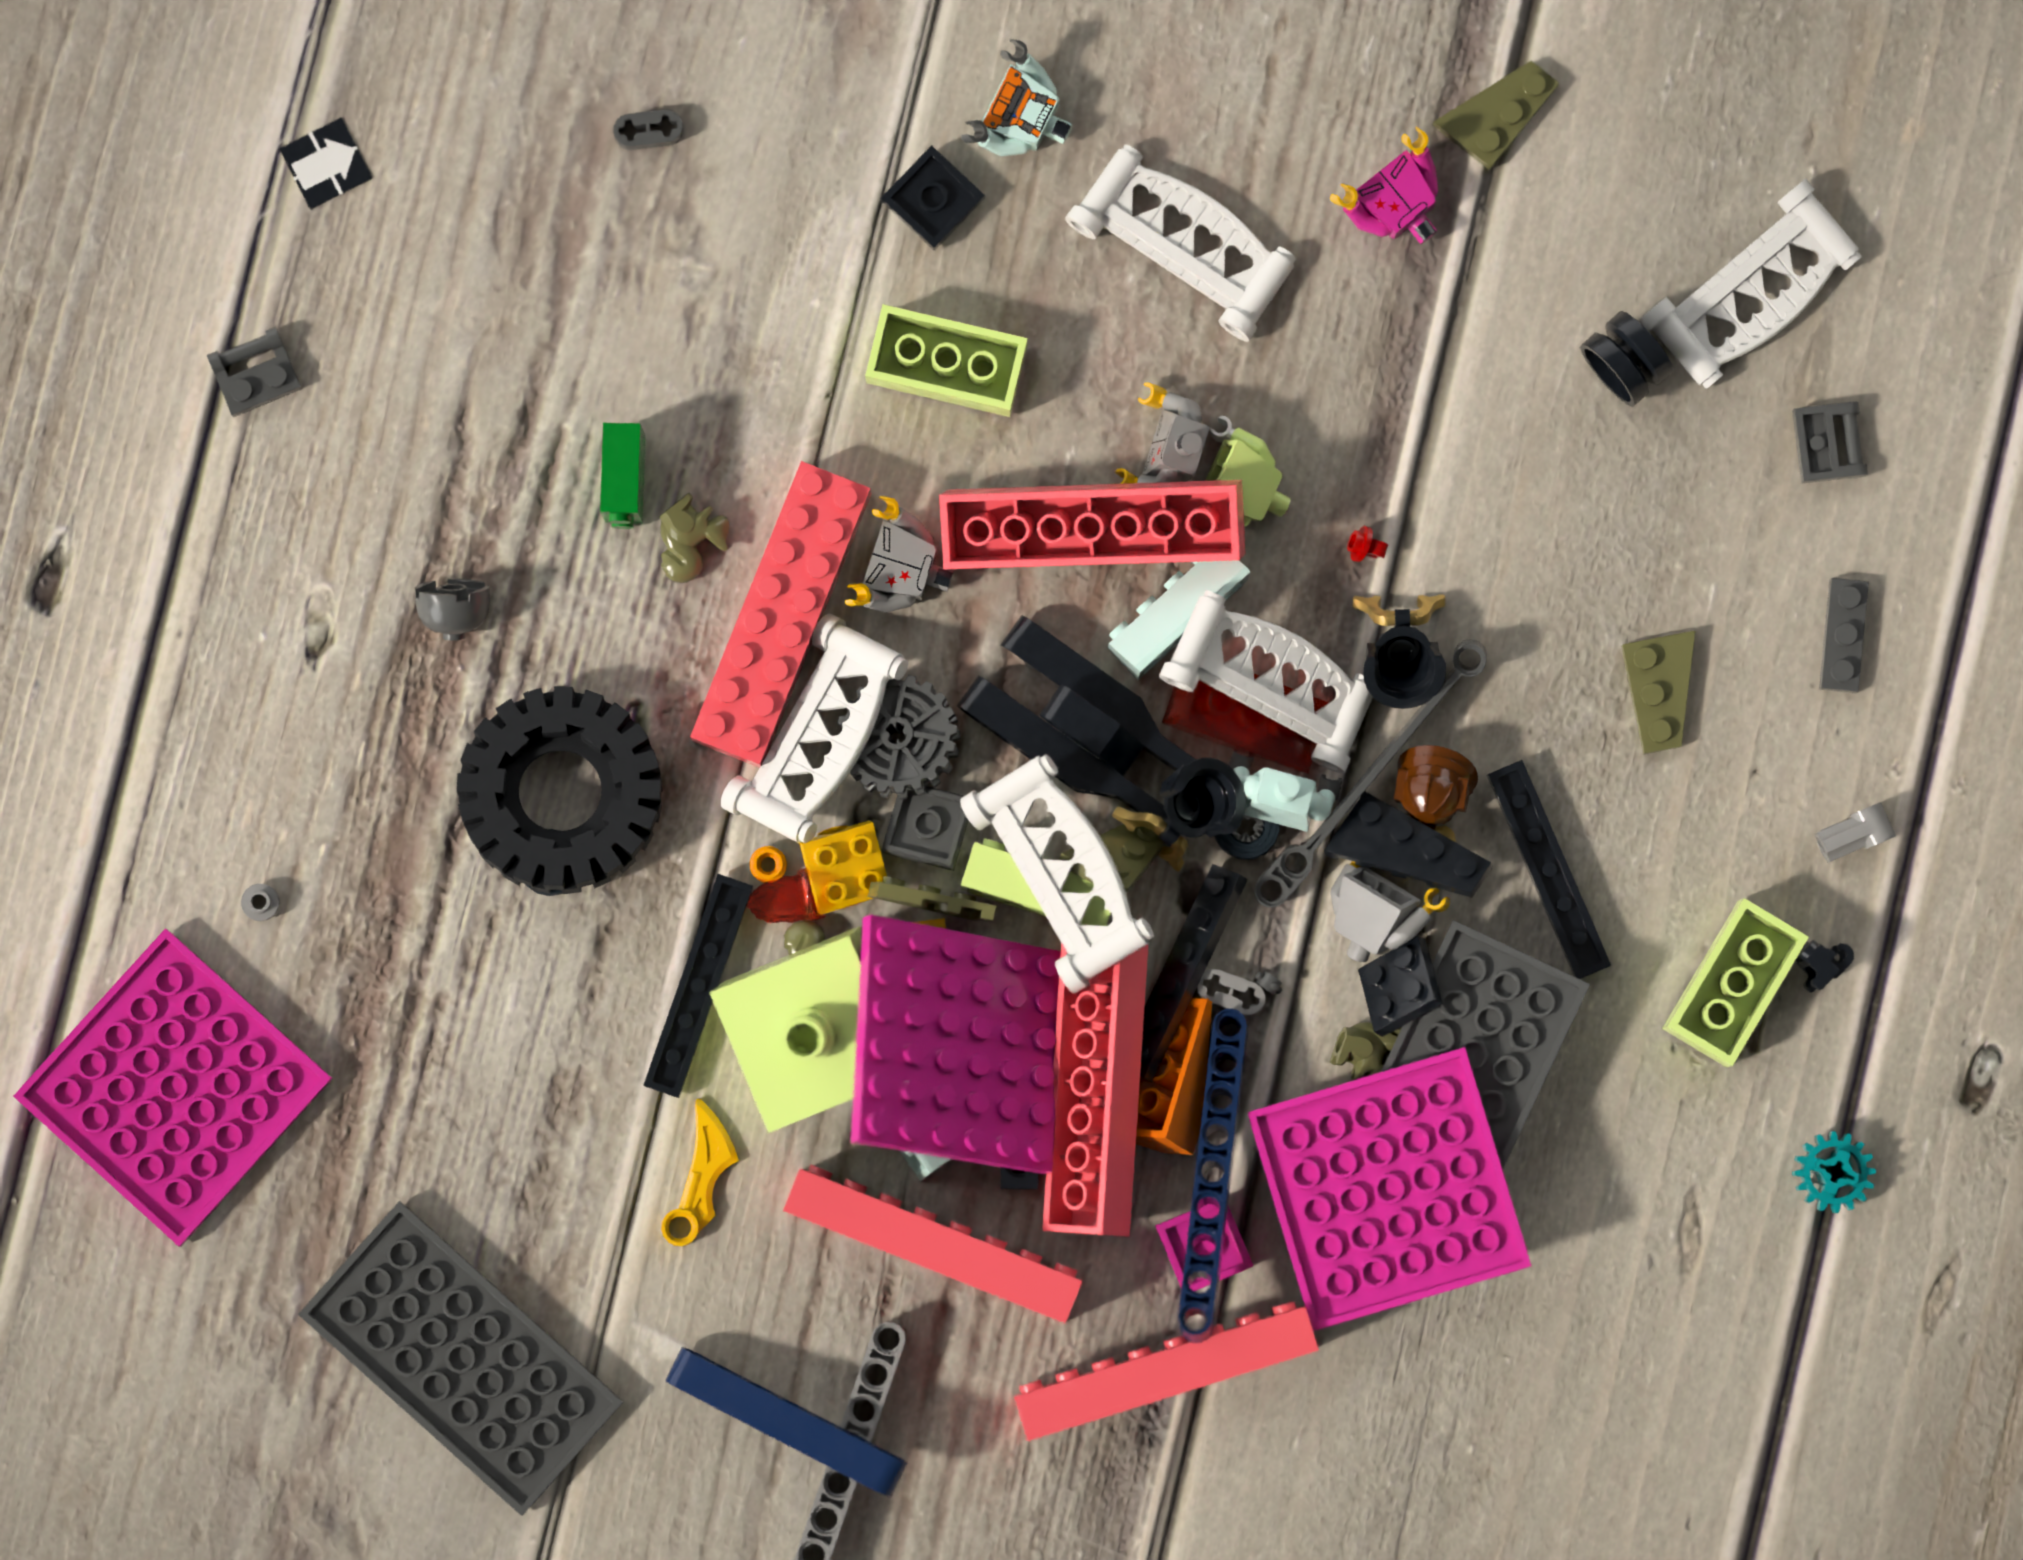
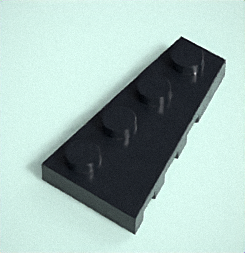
M1366 791L1362 794L1324 850L1327 857L1339 859L1340 857L1354 861L1356 865L1369 869L1375 867L1389 871L1397 877L1404 879L1410 877L1424 881L1428 886L1473 898L1492 869L1490 861Z

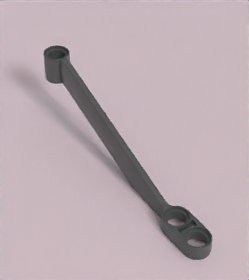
M1468 639L1457 645L1453 656L1454 668L1445 677L1444 684L1437 695L1421 705L1311 838L1303 845L1293 844L1285 848L1256 882L1254 891L1256 899L1261 905L1274 908L1286 901L1310 873L1313 866V854L1317 847L1336 827L1462 675L1473 677L1483 671L1486 666L1487 653L1482 643L1477 640ZM1466 649H1473L1479 653L1481 660L1476 666L1466 667L1459 659L1461 652ZM1299 852L1305 856L1307 861L1305 869L1300 872H1293L1287 868L1285 859L1290 853ZM1267 880L1279 882L1282 886L1281 896L1274 900L1265 898L1261 892L1262 884Z

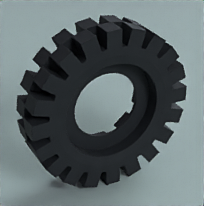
M554 686V692L543 693L541 688L524 692V699L514 703L510 698L495 708L497 714L491 720L485 717L474 730L476 737L472 744L467 743L460 759L462 769L461 773H457L456 788L459 796L458 807L462 822L473 845L478 849L480 856L492 869L496 868L499 870L502 876L519 886L523 883L529 885L532 891L550 894L551 890H562L563 894L582 892L581 887L592 884L595 889L610 882V876L619 870L623 874L636 862L635 856L641 849L645 851L654 836L653 828L656 822L659 823L662 809L661 792H663L661 773L655 751L652 749L649 738L640 724H635L631 719L630 713L616 702L613 705L606 702L603 695L589 690H585L584 694L576 693L573 687ZM554 751H567L582 756L595 768L601 782V798L594 814L582 825L565 831L549 830L533 822L522 808L519 796L520 782L527 767L538 757Z

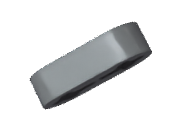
M1218 969L1204 971L1196 988L1200 998L1209 999L1213 1005L1224 1009L1232 1008L1238 1010L1246 1016L1256 1014L1265 1004L1264 991L1258 984ZM1213 975L1219 977V984L1229 988L1228 995L1218 991L1213 996L1207 995V988L1202 985L1204 979L1211 980ZM1248 988L1255 990L1254 997L1259 999L1258 1004H1251L1248 1009L1242 1007L1243 1001L1232 996L1234 990L1240 993H1246Z

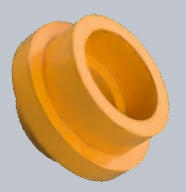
M764 846L757 849L750 859V871L762 883L777 882L784 876L787 869L785 855L781 850L773 846ZM766 858H771L776 863L774 870L771 872H766L761 867L762 861Z

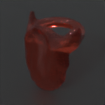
M806 868L798 870L797 875L783 876L775 881L763 883L753 890L746 905L756 918L767 923H794L800 920L811 922L826 917V915H821L817 912Z

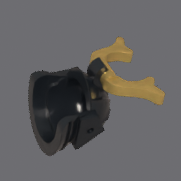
M1419 595L1417 596V607L1420 609H1395V611L1381 609L1380 596L1370 598L1353 597V608L1367 613L1372 621L1378 625L1393 626V628L1385 633L1380 634V638L1376 643H1367L1364 682L1369 693L1378 702L1392 708H1414L1428 702L1442 688L1446 677V663L1442 654L1439 653L1438 642H1429L1424 633L1415 627H1410V625L1419 626L1429 622L1432 613L1445 606V595L1432 597Z
M1204 757L1192 761L1187 766L1183 764L1162 782L1159 794L1164 798L1163 810L1166 812L1167 819L1163 820L1152 813L1131 812L1118 806L1113 812L1112 817L1125 824L1127 830L1131 832L1136 827H1146L1156 833L1159 839L1169 846H1163L1159 857L1168 861L1173 869L1179 872L1184 864L1182 856L1188 848L1187 840L1181 835L1187 838H1198L1206 834L1211 838L1218 834L1227 835L1235 832L1244 817L1246 807L1245 792L1239 777L1230 766L1221 760Z

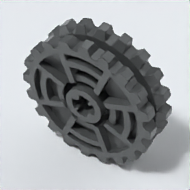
M908 675L905 681L889 680L886 684L883 702L875 726L864 750L850 771L856 782L861 780V784L869 792H873L877 788V791L880 792L883 798L889 799L892 793H896L900 800L908 799L909 792L913 791L918 796L926 794L925 787L929 784L935 788L940 785L939 776L942 773L950 774L953 767L949 761L951 758H958L960 752L954 742L961 740V732L958 730L957 725H955L958 722L952 707H949L950 704L947 702L946 697L941 692L936 694L933 685L927 681L920 685L917 682L916 676ZM861 686L856 690L858 698L855 701L848 699V702L856 703L861 697L860 690L864 689V687ZM847 709L848 713L846 716H839L838 725L841 726V729L843 728L842 723L850 717L849 709ZM900 730H903L906 739L901 743L897 739V744H894L895 742L891 737L892 734L896 731L900 734Z

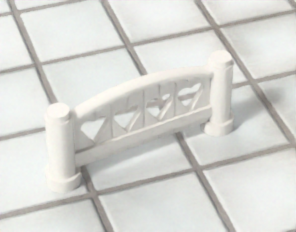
M1124 145L1122 149H1118L1081 204L1072 207L1065 217L1066 222L1077 232L1090 239H1096L1104 227L1224 307L1226 310L1218 320L1220 325L1238 339L1249 342L1257 330L1256 322L1293 270V263L1296 260L1295 256L1282 247H1278L1275 251H1269L1258 237L1221 203L1179 179L1144 168L1140 163L1143 158L1141 153L1129 145ZM1136 186H1145L1149 194H1156L1161 198V205L1135 217L1132 216L1133 189ZM1174 206L1179 210L1180 215L1186 214L1191 218L1192 225L1190 227L1163 237V210L1166 207ZM1204 226L1209 230L1210 235L1221 237L1223 244L1220 248L1194 258V230L1197 227ZM1228 247L1238 248L1241 255H1248L1252 258L1253 266L1250 269L1224 278L1225 250Z
M1806 178L1777 202L1786 215L1678 307H1675L1666 296L1638 320L1648 331L1653 330L1698 385L1702 384L1706 389L1723 375L1719 370L1723 363L1732 361L1759 347L1795 320L1820 292L1837 266L1847 270L1862 257L1858 252V246L1812 194L1815 189ZM1789 244L1816 252L1819 257L1818 264L1808 266L1805 275H1796L1792 270ZM1761 268L1787 275L1791 280L1790 288L1780 290L1777 299L1771 300L1767 298L1764 292ZM1733 291L1758 298L1762 301L1763 310L1761 313H1753L1749 323H1741L1737 319ZM1706 315L1731 322L1735 326V334L1732 337H1724V343L1720 347H1714L1709 342Z
M1205 591L1204 595L1198 599L1171 662H1165L1159 677L1168 684L1188 692L1194 691L1198 680L1212 686L1317 743L1311 760L1329 770L1345 773L1351 760L1347 755L1373 699V696L1366 688L1364 675L1356 673L1354 679L1349 678L1336 663L1307 640L1269 621L1245 614L1228 612L1225 610L1224 603L1226 599L1211 591ZM1228 629L1232 632L1233 637H1243L1246 646L1242 652L1224 663L1221 635L1224 630ZM1259 646L1264 654L1272 653L1276 658V663L1273 668L1254 680L1252 650L1254 647ZM1289 662L1294 670L1302 669L1305 672L1306 680L1301 686L1284 696L1282 667L1285 663ZM1320 679L1324 687L1330 685L1334 687L1336 696L1333 701L1314 712L1312 683L1314 680Z
M831 613L821 618L812 637L813 646L824 651V654L765 757L762 766H760L753 781L740 775L734 777L726 786L721 799L723 809L736 816L744 814L797 843L803 842L806 844L814 838L817 824L812 820L813 815L839 788L859 759L875 726L883 702L886 684L892 679L900 680L908 668V661L904 659L902 654L847 627L845 620ZM867 676L868 685L860 690V699L856 703H849L838 680ZM843 708L849 709L850 717L842 723L841 733L837 736H831L820 712ZM830 741L832 749L828 754L824 755L823 765L817 769L812 768L802 748V744ZM812 774L814 780L811 786L805 788L806 795L804 799L794 801L783 778L785 776Z
M1045 754L1042 757H1035L978 793L973 790L962 797L960 803L968 820L977 830H982L993 824L1068 953L1055 961L1059 976L1071 992L1077 993L1089 985V979L1147 945L1149 939L1154 937V933L1144 918L1136 920L1132 917L1122 880L1107 847L1082 811L1054 784L1053 776L1058 774V769L1050 756ZM1037 798H1043L1048 804L1047 811L1054 814L1056 822L1053 827L1023 826ZM1058 830L1063 831L1067 837L1066 844L1071 845L1075 850L1074 857L1069 861L1042 859L1053 834ZM1074 864H1082L1086 869L1085 876L1093 880L1094 888L1090 893L1061 891ZM1094 896L1102 897L1105 901V909L1112 913L1113 921L1109 926L1080 924Z

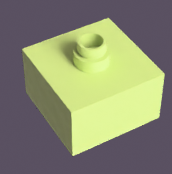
M861 926L726 980L710 992L768 1133L849 1101L854 1097L862 947Z

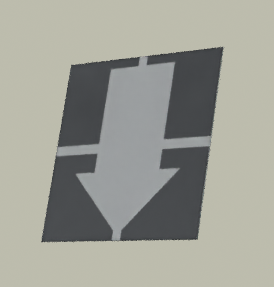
M342 117L279 148L310 210L372 179Z

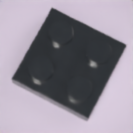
M931 145L881 197V202L935 251L985 199V195Z
M1418 935L1399 948L1387 952L1358 969L1374 1033L1382 1037L1443 1004L1427 942Z

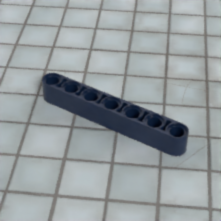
M681 1347L665 1381L679 1390L887 1497L892 1496L908 1462L685 1347Z

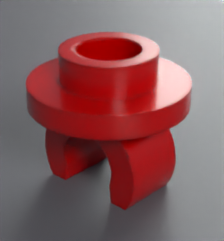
M1362 526L1359 531L1355 530L1351 534L1347 550L1350 552L1351 560L1359 563L1365 556L1374 559L1378 557L1384 558L1388 544L1372 539V528Z

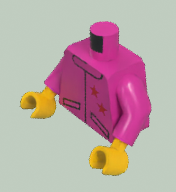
M1416 127L1418 139L1415 142L1411 143L1409 136L1405 133L1401 137L1404 145L1412 150L1411 155L1405 150L1358 189L1341 183L1340 185L1345 189L1346 193L1343 199L1335 194H1331V202L1344 207V212L1359 230L1379 237L1390 236L1392 239H1396L1408 229L1420 244L1425 243L1438 231L1425 216L1434 208L1437 202L1435 198L1439 191L1436 167L1429 149L1426 147L1429 140L1428 135L1419 127Z

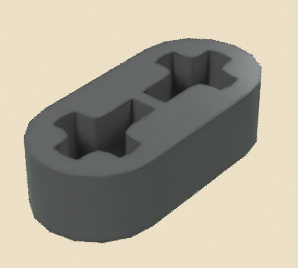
M672 110L625 114L619 117L613 126L616 142L626 150L671 146L681 140L684 132L681 117ZM665 119H669L671 125H677V128L672 129L671 136L668 137L664 136L661 130L651 131V128L661 127ZM633 123L634 128L637 130L646 129V132L636 133L632 141H628L626 135H620V132L625 131L626 124Z

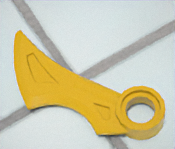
M701 1099L695 1100V1149L678 1209L672 1210L665 1215L661 1225L663 1237L667 1242L679 1247L691 1244L696 1239L698 1233L716 1216L712 1201L715 1183L725 1169L739 1161L734 1145L723 1124ZM677 1217H684L691 1224L689 1235L682 1239L673 1237L669 1230L671 1221Z

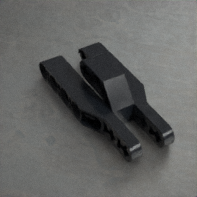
M1021 615L1000 646L1018 656L1025 662V666L1031 670L1034 668L1045 675L1058 688L1039 714L1043 719L981 676H977L957 704V707L1030 760L1037 756L1042 757L1045 754L1050 756L1058 769V774L1054 777L1075 792L1117 798L1138 813H1152L1163 820L1167 819L1166 812L1163 810L1164 805L1124 776L1143 749L1174 771L1183 764L1187 766L1196 759L1161 735L1141 697L1042 627Z

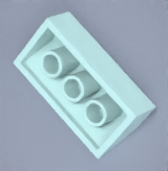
M1239 560L1192 562L1195 566L1185 575L1178 571L1163 585L1167 591L1156 600L1152 595L1138 607L1136 611L1140 616L1130 625L1124 620L1109 634L1112 641L1108 644V649L1139 680L1179 644L1198 599L1204 595L1205 591L1217 593L1227 600L1247 582L1251 571Z

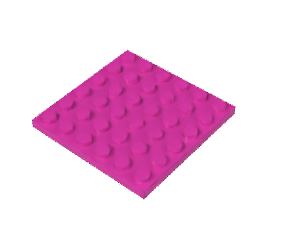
M872 914L863 917L851 1142L1040 1174L1051 1173L1053 1168L1055 1121L1053 1062L1059 974L1055 961L1060 959L1061 951Z
M165 928L13 1097L177 1246L182 1247L333 1078L171 931Z
M1465 1047L1247 1112L1313 1331L1532 1267Z

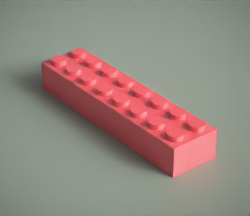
M801 461L690 738L693 742L760 768L762 766L811 647L814 630L824 615L872 495L871 488Z
M1242 480L949 489L939 495L943 569L1240 560L1246 554Z
M1062 942L1060 958L1068 954ZM1149 943L1089 979V985L1077 993L1071 992L1059 976L1056 1043L1053 1062L1055 1102L1053 1168L1051 1173L1046 1174L1042 1231L1130 1237Z
M811 1164L808 1171L799 1169L783 1211L1066 1324L1082 1284L1081 1280L1075 1278L1077 1270L1057 1262L1054 1269L1040 1264L1042 1256L1022 1248L1019 1255L1005 1250L1007 1242L987 1234L984 1241L970 1236L972 1228L954 1221L950 1222L949 1227L943 1226L935 1222L937 1215L919 1207H915L913 1213L900 1208L902 1201L884 1193H880L878 1199L865 1194L866 1186L846 1178L843 1185L830 1180L833 1173Z
M1295 1301L1286 1302L1271 1307L1273 1314L1260 1318L1259 1313L1255 1312L1235 1318L1237 1326L1224 1329L1221 1323L1214 1325L1212 1335L1202 1343L1189 1342L1180 1335L1163 1341L1165 1348L1151 1352L1150 1346H1145L1127 1352L1129 1359L1115 1363L1114 1358L1110 1357L1091 1363L1093 1370L1080 1375L1077 1368L1055 1375L1057 1382L1042 1386L1041 1379L1020 1385L1021 1393L1015 1394L1014 1398L1027 1441L1319 1351L1305 1306L1296 1307Z

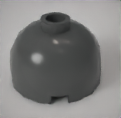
M448 579V584L440 585L437 588L436 581L419 584L415 587V603L418 616L423 625L435 633H442L444 640L455 641L465 639V633L476 630L484 623L489 613L490 587L489 585L485 586V582L470 579Z

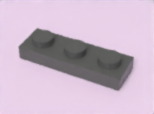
M1831 578L1829 580L1819 690L1857 693L1859 691L1869 586L1867 581Z

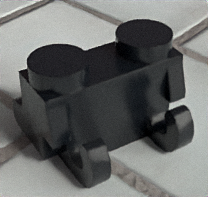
M1814 939L1810 943L1806 942L1795 960L1796 964L1808 975L1807 980L1803 984L1804 988L1810 993L1816 989L1822 990L1832 979L1838 978L1852 963L1854 952L1849 945L1844 943L1834 945L1830 950L1822 944H1818ZM1837 954L1839 955L1838 961L1834 958Z

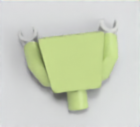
M1219 416L1217 418L1218 422L1228 428L1223 433L1210 429L1212 438L1217 442H1222V445L1205 481L1242 480L1244 527L1251 521H1262L1267 511L1279 517L1283 516L1290 505V497L1277 491L1282 479V473L1275 468V459L1265 441L1241 428L1233 429L1229 418Z

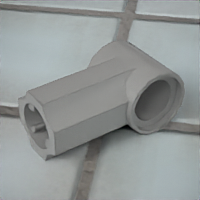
M1881 802L1850 815V819L1831 825L1815 834L1818 847L1827 863L1863 847L1868 849L1896 836Z

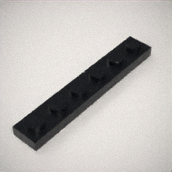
M1523 760L1487 774V778L1573 976L1581 979L1612 966Z
M1212 864L1144 1008L1140 1077L1145 1080L1153 1081L1248 879L1240 874Z
M717 874L643 1086L680 1098L713 1004L710 992L720 984L754 888L753 885Z

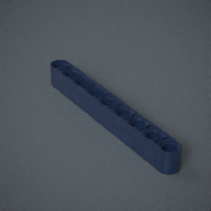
M1232 1008L1224 1009L1215 1016L1210 1044L1178 1313L1180 1332L1187 1341L1192 1343L1206 1341L1212 1335L1215 1322L1248 1039L1247 1023L1244 1015ZM1233 1023L1240 1027V1031L1234 1036H1226L1221 1033V1028L1226 1024ZM1223 1059H1229L1236 1063V1067L1230 1072L1224 1073L1216 1068L1217 1064ZM1219 1095H1225L1232 1099V1103L1224 1109H1219L1212 1105L1214 1098ZM1216 1131L1224 1132L1228 1136L1225 1143L1221 1145H1213L1207 1139L1211 1133ZM1210 1168H1218L1224 1173L1223 1177L1216 1182L1207 1181L1203 1175ZM1206 1204H1212L1219 1208V1213L1215 1217L1207 1219L1199 1214V1210ZM1201 1241H1209L1215 1245L1214 1251L1204 1256L1196 1253L1194 1249ZM1197 1278H1205L1211 1283L1209 1289L1201 1293L1193 1291L1190 1285ZM1192 1315H1201L1206 1319V1324L1199 1330H1192L1186 1326V1320Z

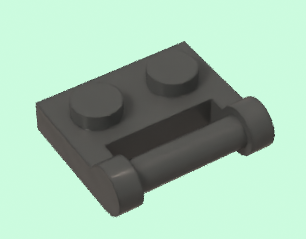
M276 327L266 330V335L220 354L218 351L207 355L233 417L302 389ZM268 349H273L275 358L228 376L225 367Z
M1859 402L1802 407L1792 410L1802 484L1868 476L1867 464H1863L1857 422V415L1860 414ZM1833 417H1842L1848 459V465L1839 466Z

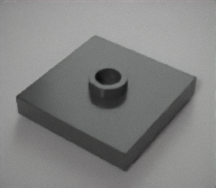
M929 786L925 787L926 794L918 796L913 791L909 792L908 799L900 800L897 795L881 851L892 856L954 871L969 821L960 803V799L964 795Z

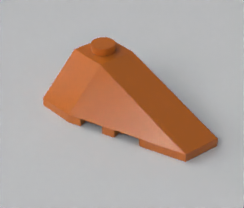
M1191 999L1153 1081L1150 1082L1140 1077L1136 1145L1167 1154H1194L1200 1134L1207 1078L1212 1001L1209 999Z

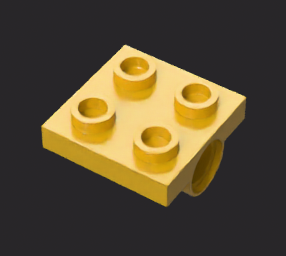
M870 820L852 826L841 825L828 828L819 832L816 837L806 844L803 842L799 843L817 912L821 915L874 899L868 897L870 883L882 882L883 877H887L874 824Z

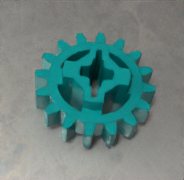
M1836 1131L1829 1132L1828 1141H1825L1821 1134H1817L1814 1136L1816 1145L1804 1143L1802 1147L1807 1154L1805 1156H1795L1794 1158L1796 1162L1802 1164L1800 1170L1792 1171L1793 1176L1802 1178V1182L1795 1188L1797 1191L1807 1190L1808 1194L1804 1199L1806 1203H1810L1815 1199L1818 1200L1817 1210L1824 1211L1828 1204H1830L1832 1213H1839L1841 1204L1847 1210H1853L1854 1198L1861 1202L1867 1199L1862 1192L1863 1188H1874V1184L1867 1180V1176L1875 1174L1876 1169L1867 1168L1866 1162L1873 1158V1155L1861 1154L1860 1151L1864 1146L1862 1141L1851 1145V1134H1844L1841 1141L1838 1140ZM1835 1147L1830 1157L1826 1159L1815 1157L1823 1149ZM1850 1155L1856 1161L1858 1173L1853 1171L1849 1163ZM1837 1163V1170L1848 1178H1835L1830 1181L1831 1174L1826 1172L1825 1169L1820 1168V1166H1835ZM1810 1172L1815 1173L1820 1183L1818 1190L1812 1183ZM1844 1185L1854 1187L1846 1195L1833 1198L1838 1188Z

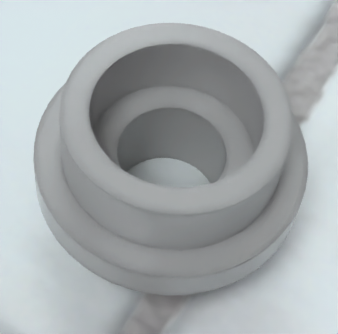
M254 884L243 893L241 906L249 918L255 921H265L276 914L279 908V897L272 887L266 884ZM258 895H263L266 898V905L262 909H256L253 905L254 898Z

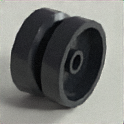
M1620 311L1606 323L1607 336L1595 332L1580 346V349L1588 365L1605 386L1625 404L1634 407L1649 393L1647 382L1659 385L1673 373L1674 369L1666 352L1649 331L1630 314Z

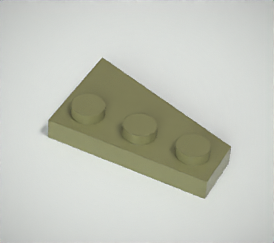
M1529 61L1438 118L1432 125L1490 171L1560 83L1533 61Z
M1695 631L1621 645L1643 755L1676 749L1682 746Z
M1122 824L1099 835L1116 865L1126 895L1153 863L1163 846H1166L1156 833L1146 827H1136L1131 832L1127 830L1125 824ZM1074 848L1062 852L1059 860H1071L1075 855ZM1076 863L1073 865L1072 873L1094 884L1091 878L1085 876L1086 869L1082 864Z
M886 876L883 877L882 882L870 883L868 893L870 898L972 921L994 920L996 906L976 902V897L955 892L954 897L940 894V888L919 884L918 890L904 887L906 881Z

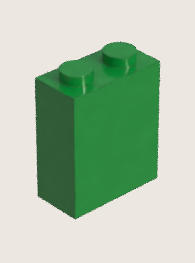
M603 423L600 513L605 522L612 523L611 527L615 529H633L634 523H643L646 435L641 424Z

